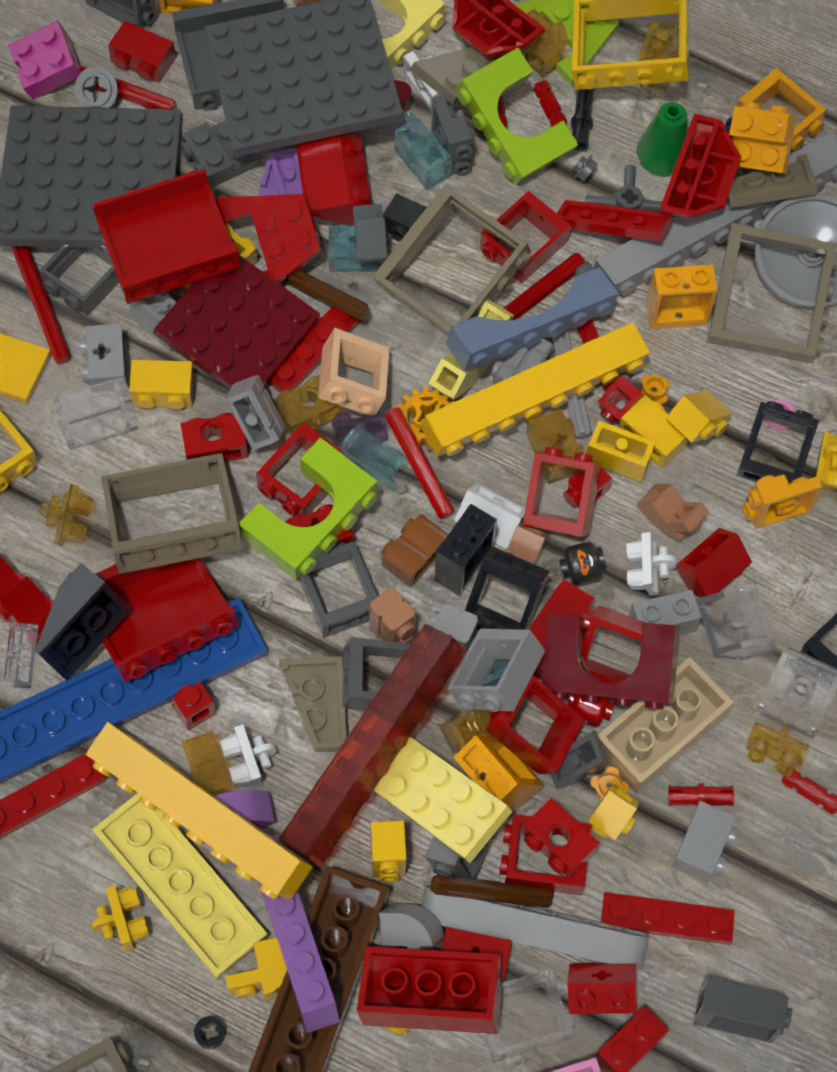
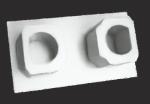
M651 532L641 533L642 540L626 544L629 562L642 561V569L628 570L627 583L631 590H646L650 596L659 595L658 570L660 578H668L669 570L676 568L677 558L668 555L667 547H659L658 555V544L652 540Z
M244 725L234 727L235 734L219 741L225 760L242 755L244 760L243 764L228 768L233 786L240 787L252 784L253 790L262 787L261 775L256 761H260L262 769L271 767L269 757L276 753L275 745L271 743L264 744L262 736H257L253 738L255 748L251 749Z

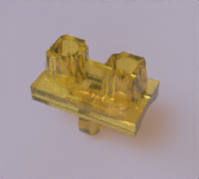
M70 484L68 492L64 494L62 506L59 505L61 498L58 496H52L50 503L40 505L39 513L47 518L46 526L54 527L56 520H58L53 543L55 545L63 546L65 541L82 543L85 539L87 524L73 521V515L75 513L88 517L92 508L93 498L78 493L80 487L78 485Z
M756 722L746 746V750H748L747 758L758 764L763 763L765 758L777 763L775 769L778 773L789 777L795 770L800 771L810 745L789 736L790 726L786 724L783 725L779 732Z

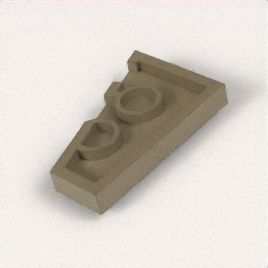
M474 47L413 62L410 70L438 94L444 95V98L453 105L459 101L456 87L461 80L499 59V57L487 59Z
M806 153L797 156V162L788 164L786 174L755 171L735 178L728 196L730 208L746 207L750 204L763 202L773 203L782 199L804 198L808 195L817 194V183Z
M342 656L280 659V667L314 751H345L347 749L345 708H342Z

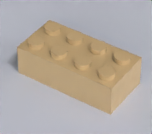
M689 657L676 670L674 703H665L664 709L646 708L645 701L638 700L598 734L608 760L607 763L609 766L617 767L619 776L638 794L726 718L732 709L734 701Z

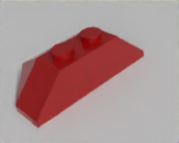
M454 0L453 31L487 59L506 55L516 48L522 50L546 32L542 25L509 0Z
M694 113L660 206V212L690 219L725 208L741 162V156L732 138L726 131L722 120Z

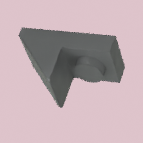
M382 204L353 206L358 263L385 261L387 259Z
M592 731L575 741L557 773H550L556 789H564L586 775H598L604 772L608 760L596 731Z

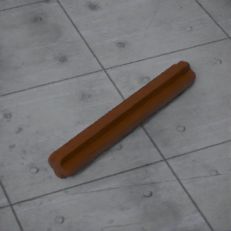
M302 270L297 271L295 274H290L283 280L360 320H363L370 311L367 303Z
M441 875L433 876L430 885L431 892L436 895L549 908L552 905L553 892L546 888Z

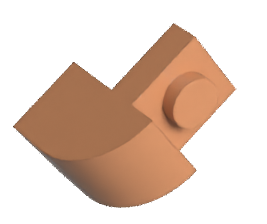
M655 484L636 504L651 524L669 538L680 541L688 532H693L702 524V519L709 512L703 502H685L672 484Z
M521 522L516 526L508 548L504 551L537 565L550 534L535 527L525 526Z

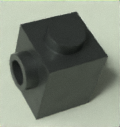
M396 193L383 213L385 231L401 241L427 207Z

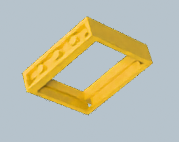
M574 0L572 75L575 90L689 81V0ZM589 4V7H582V5ZM679 13V58L585 65L586 21Z

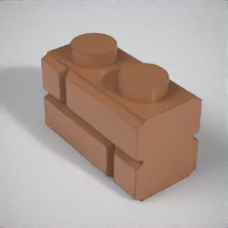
M389 588L370 602L369 630L377 639L384 641L414 642L415 638L413 635L416 628L415 611L406 601L403 602V597L395 588Z

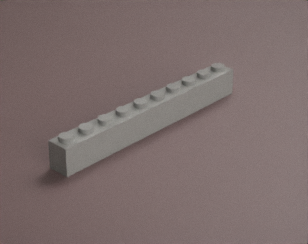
M833 132L789 155L788 164L797 162V156L806 153L817 183V192L826 183L832 180L837 181V137ZM760 170V171H758V172L766 173V172H769V171ZM727 199L724 209L690 219L675 216L672 218L673 223L662 242L634 238L598 257L595 260L594 269L601 268L619 293L618 296H627L642 283L651 282L654 268L681 266L686 259L702 255L710 246L726 242L732 223L752 227L756 221L765 218L775 206L787 199L778 200L773 203L763 202L750 204L746 207L731 208Z

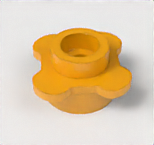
M659 375L643 376L640 381L642 385L641 392L652 401H657L661 405L666 404L668 400L666 390L670 387V382Z
M609 766L606 772L600 776H593L590 782L592 788H595L600 796V800L609 789L607 787L608 782L613 783L626 793L629 790L628 783L622 781L619 776V769L615 766Z

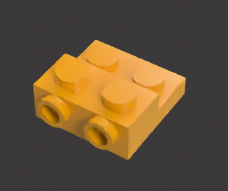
M743 101L742 107L734 106L729 135L733 136L732 140L741 156L739 167L786 174L797 116L787 113L788 108L783 106L771 105L770 111L761 110L759 103Z
M784 474L777 477L773 475L765 476L755 483L754 489L747 491L749 502L742 505L744 515L748 521H752L755 529H759L810 513L822 489V484L818 476L810 479L801 477L792 481L790 485Z

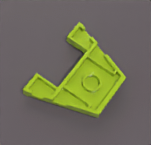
M530 0L516 4L518 8L535 21L542 18L573 50L574 0ZM589 4L582 5V7H589ZM618 19L586 21L585 65H591L595 55L601 52L618 30L620 23ZM571 54L557 63L556 71L572 87L574 86Z

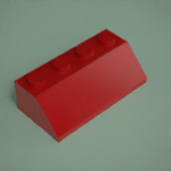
M361 131L296 144L302 192L308 199L312 216L352 228L354 226L353 206L371 205Z
M365 946L357 1004V1013L364 1026L486 1034L498 1033L501 1005L500 954Z

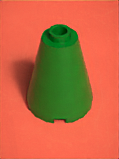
M674 102L662 105L637 143L636 153L640 159V164L653 175L669 177V174L673 173L689 129L687 112L682 105Z

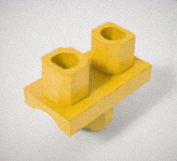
M824 432L815 477L818 476L822 488L836 490L837 436Z
M115 885L107 887L105 889L113 915H108L106 906L98 907L96 909L98 919L91 922V929L93 932L102 931L105 941L115 938L112 928L117 927L124 952L133 950V943L149 936L144 916L127 922L124 912L141 907L135 887L118 891Z

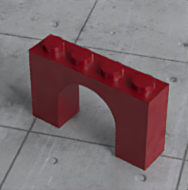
M548 613L542 683L560 699H569V693L581 694V701L600 703L601 697L613 698V704L632 706L633 700L645 701L646 708L664 709L665 703H674L680 626L643 622L641 653L635 671L625 680L609 684L595 678L584 663L583 641L586 617Z

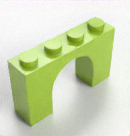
M519 48L463 78L456 87L459 101L463 106L468 107L475 127L479 131L482 130L487 138V145L490 151L498 156L502 162L504 174L508 179H512L515 185L570 154L578 146L564 120L534 137L517 136L507 130L502 124L497 109L499 97L525 82L533 73Z
M319 438L300 458L301 472L324 489L332 498L334 506L328 517L314 526L296 527L287 524L258 502L238 523L241 538L296 581L302 574L307 575L313 570L317 563L316 559L323 552L328 553L335 546L338 535L343 530H350L358 519L357 515L364 508L369 509L378 497L377 480L322 438Z

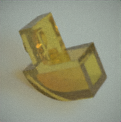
M533 9L527 15L542 25L546 32L526 47L525 59L544 78L555 71L557 63L565 57L567 31L561 21L551 26V23L545 16H541Z

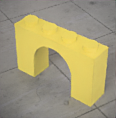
M377 0V2L397 15L405 24L398 34L382 39L390 69L392 70L397 64L401 65L404 55L410 53L415 47H420L433 30H438L445 21V3L442 0Z

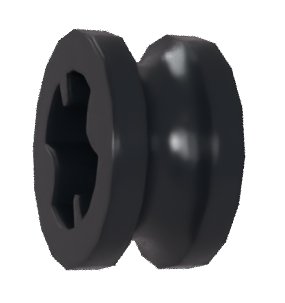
M207 1016L197 1022L194 1028V1036L198 1045L203 1049L212 1050L223 1043L225 1030L219 1019ZM211 1025H215V1032L219 1033L217 1038L211 1037L209 1041H204V1034L201 1033V1030L203 1028L209 1029Z

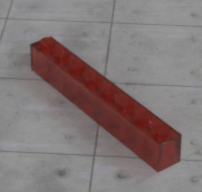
M424 624L278 838L294 852L320 868L326 859L331 856L345 831L350 828L355 816L364 803L369 800L378 782L387 773L399 751L406 745L408 738L418 723L425 717L426 711L437 695L442 692L445 683L454 670L460 665L466 651L452 636Z

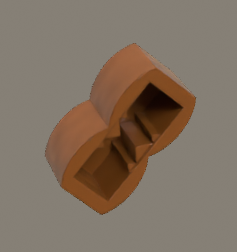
M422 514L415 520L410 518L401 529L402 535L396 541L391 539L381 552L383 555L382 566L409 587H412L429 566L436 561V551L448 536V533Z

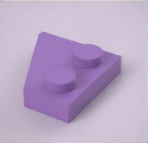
M297 148L268 153L265 164L266 170L260 183L259 196L303 194Z

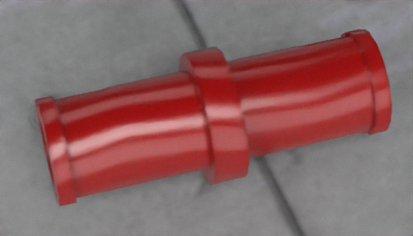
M697 783V786L668 785V806H698L699 801L711 806H734V786H705L704 783Z

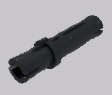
M594 88L577 90L575 115L571 118L572 135L578 143V146L574 149L576 151H585L589 146V130L593 127L591 112Z

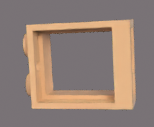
M334 328L323 346L318 398L374 417L386 399L389 347ZM339 362L372 373V386L368 387L337 376Z

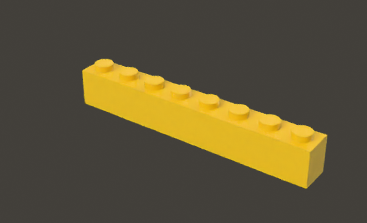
M634 322L429 413L425 415L420 427L436 457L445 453L448 456H452L460 452L464 448L463 445L471 441L474 444H478L489 438L491 432L498 429L500 432L507 431L517 424V420L524 417L526 420H531L543 412L542 409L550 405L552 408H557L566 403L568 397L574 394L580 397L594 389L593 386L602 382L603 385H607L615 381L620 373L628 371L630 374L638 371L645 365L644 361L651 352Z
M107 722L87 751L86 755L95 761L92 767L107 777L112 773L118 778L116 784L130 794L135 790L142 795L139 799L142 804L153 811L157 807L165 812L162 817L165 821L176 828H179L180 825L184 826L189 830L186 836L197 844L203 846L206 842L213 848L210 854L225 864L229 860L236 864L237 867L234 871L250 882L255 878L262 884L259 890L270 898L276 900L280 896L291 900L313 866L121 728Z

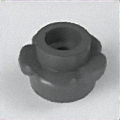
M592 155L587 159L582 156L572 170L576 172L575 179L578 177L585 182L597 167L598 163L592 160Z

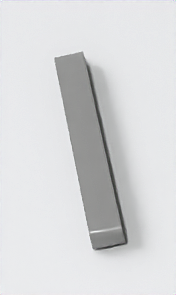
M430 885L425 886L421 905L433 913L441 926L512 940L515 943L608 964L637 963V970L643 969L650 938L648 934L637 930L535 907L436 895L431 892Z

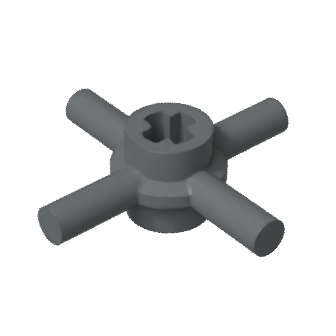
M634 165L625 166L624 187L620 188L613 197L585 196V202L654 212H660L662 201L645 200L642 192L635 187L636 167ZM621 236L620 242L625 244L632 240V238Z

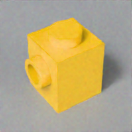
M612 783L589 818L588 822L592 824V830L606 839L611 837L616 840L621 832L627 835L636 821L633 814L637 810L639 801Z

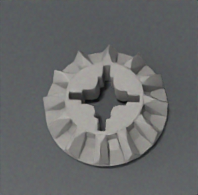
M98 66L83 70L77 77L74 87L75 97L82 107L110 108L116 103L117 94L120 92L117 87V79L109 70ZM99 81V86L107 90L106 92L99 93L98 98H96V93L87 90V88L95 87Z

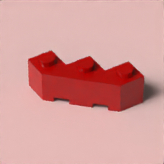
M0 556V619L4 622L9 620L26 634V639L34 647H37L54 600L46 598L28 576L13 571Z

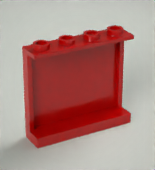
M205 168L188 172L185 175L170 180H162L157 184L141 189H134L113 198H105L100 202L92 204L98 227L127 304L241 268L238 250L235 243L231 241L209 186Z
M200 558L121 574L118 573L117 565L114 564L96 573L131 609L128 615L102 642L124 683L140 678L146 672L162 664H168L176 657L190 650H196L204 643L218 636H224L231 632V630L239 627L233 607L228 606Z

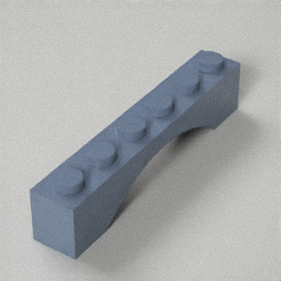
M598 267L576 276L564 298L547 311L539 315L517 320H493L476 316L451 326L446 345L464 371L473 367L481 368L490 360L500 356L505 358L524 346L532 347L541 339L549 336L556 337L573 326L580 327L592 318L608 315L614 309V303L619 293L601 268Z

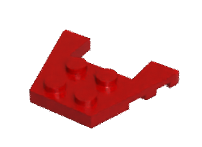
M304 194L218 197L215 199L225 225L252 216L267 265V270L263 272L278 283L290 274H295L323 252L308 199Z

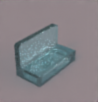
M356 423L338 448L354 464L394 490L397 483L392 477L405 461V455Z

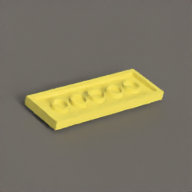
M376 713L336 761L342 769L468 863L472 862L513 812L505 803L378 713Z
M137 793L94 827L92 831L215 979L218 980L254 949V942L263 941L268 938V933L180 830L162 818L165 813L158 807L153 811L139 801L142 795Z

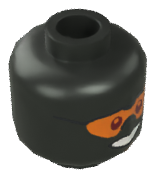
M584 542L566 547L564 551L565 558L559 560L563 578L569 576L574 585L598 581L602 577V571L607 570L602 548L596 547L592 542Z

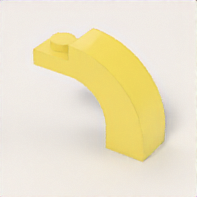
M488 300L485 301L478 317L493 320H512L514 315ZM451 354L441 359L428 384L452 399L458 398L472 387L492 360L481 368L473 367L464 371L454 355Z

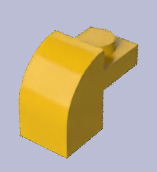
M277 937L253 943L258 969L225 976L230 996L236 995L237 999L249 998L257 994L256 990L263 989L265 1002L277 997L287 970Z

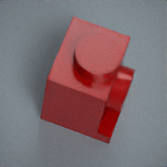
M620 375L597 402L603 407L600 413L614 424L617 420L620 422L621 417L645 395L624 376ZM626 400L627 404L622 409H618V401Z
M602 468L600 469L595 502L609 491L612 477ZM586 470L575 472L568 480V490L563 493L565 500L572 507L577 506L579 508Z
M200 682L193 686L188 684L177 691L176 696L172 698V706L188 731L216 714L214 703Z

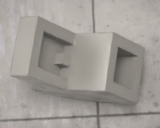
M391 904L379 913L382 946H407V949L436 950L433 948V945L444 937L443 929L433 913L422 906L415 904Z

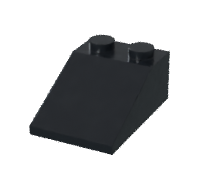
M80 563L59 586L35 652L61 677L68 681L128 615L131 609L105 581Z

